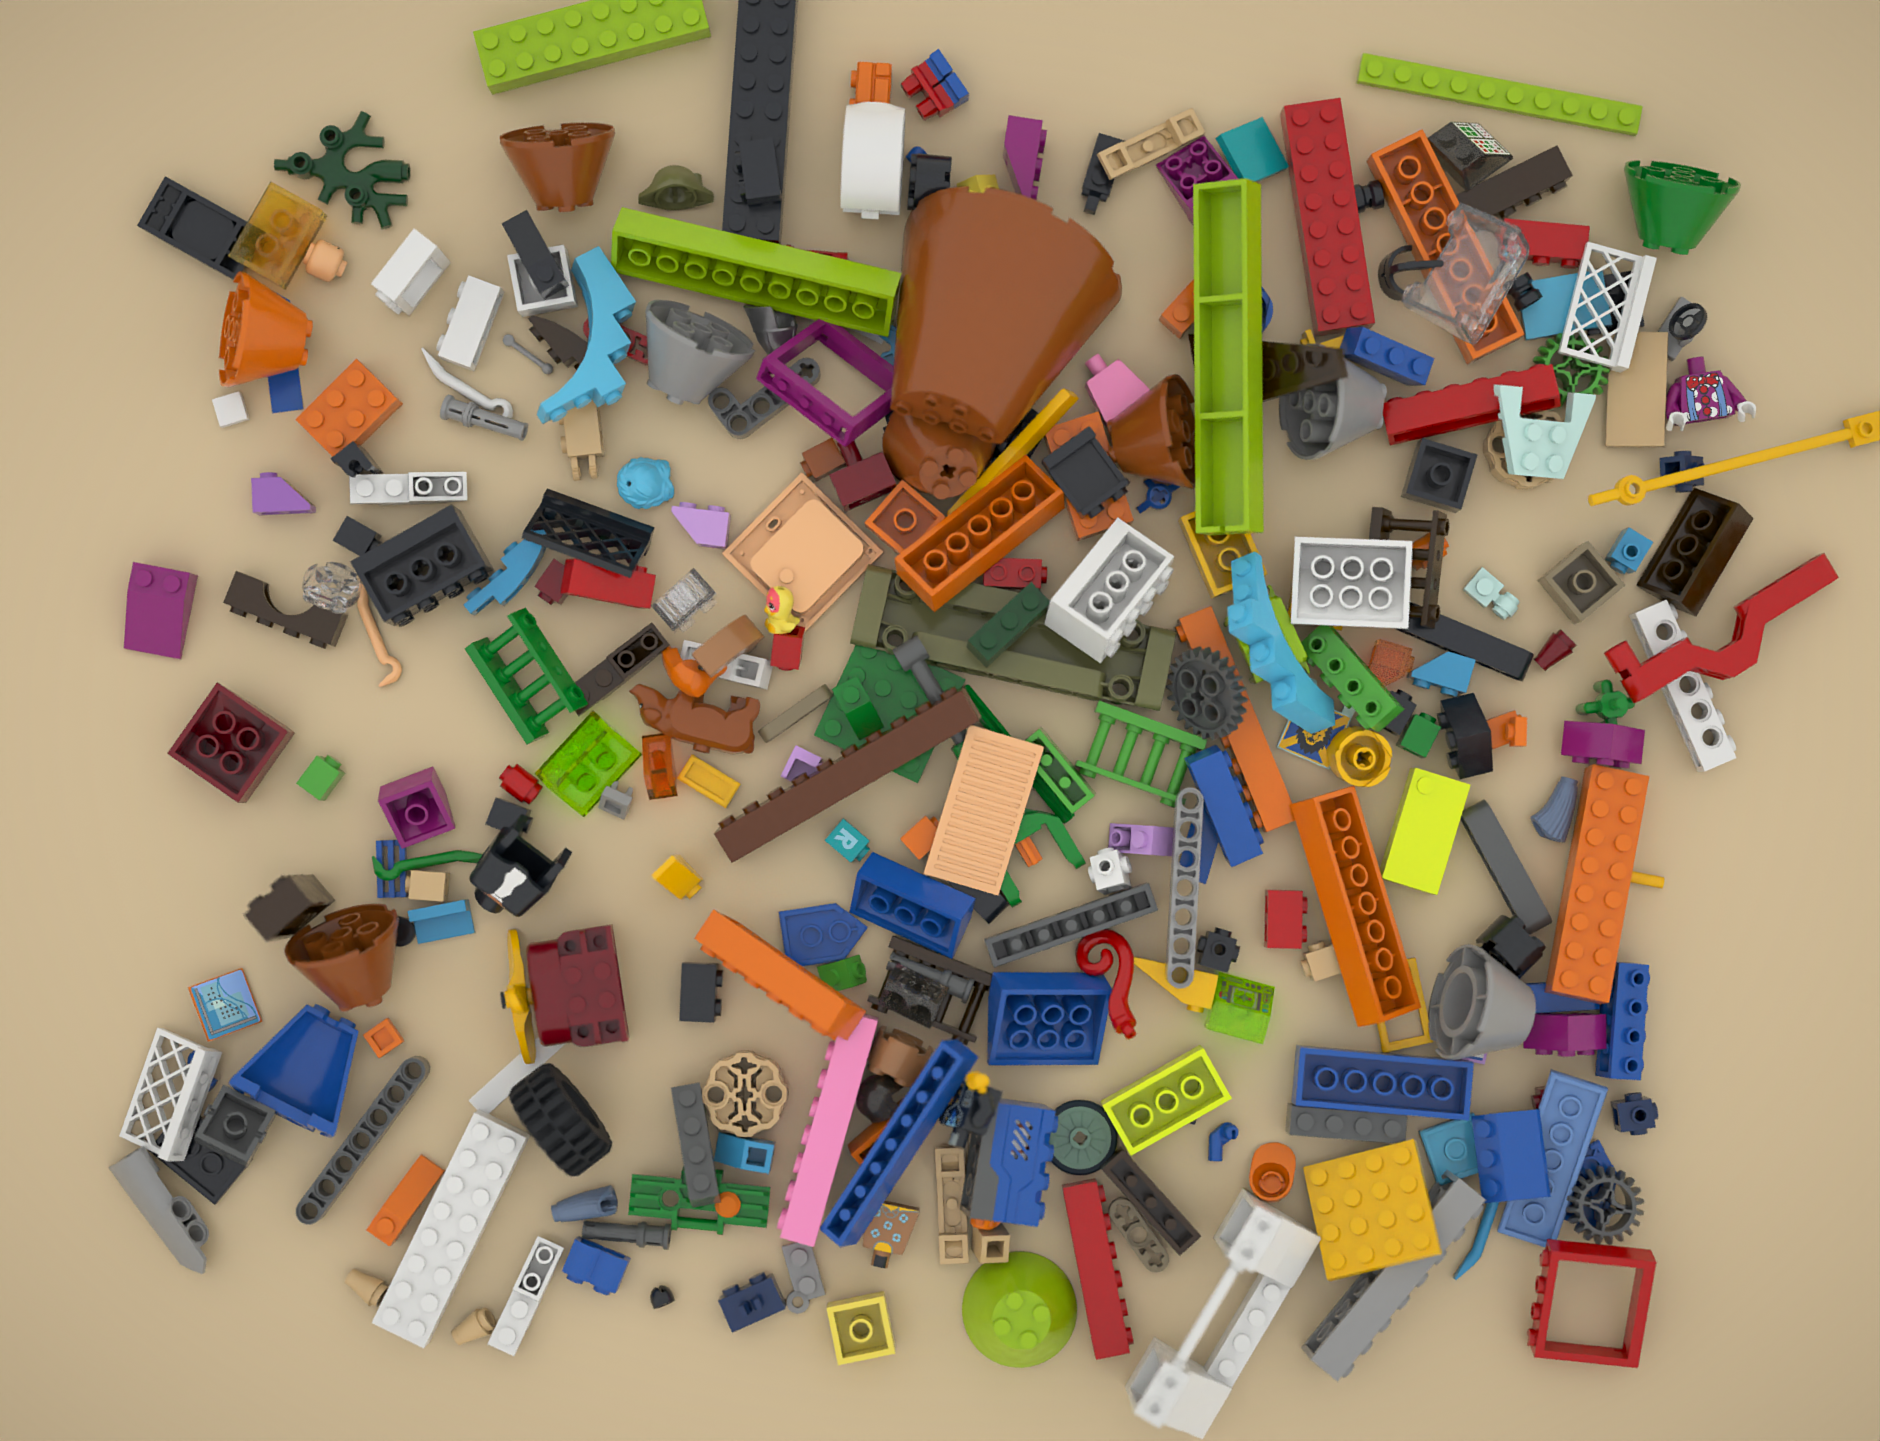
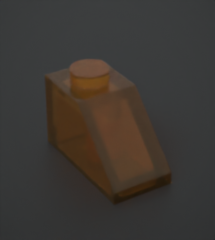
M1378 639L1375 641L1368 667L1386 687L1404 677L1406 672H1411L1415 657L1411 656L1413 649Z
M663 733L642 736L643 774L649 800L678 796L672 739Z

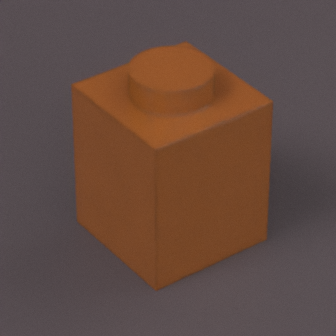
M833 438L803 452L804 461L800 462L807 478L813 475L816 482L846 467V463Z

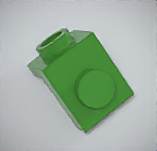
M860 955L817 967L820 979L837 991L867 982L866 969Z

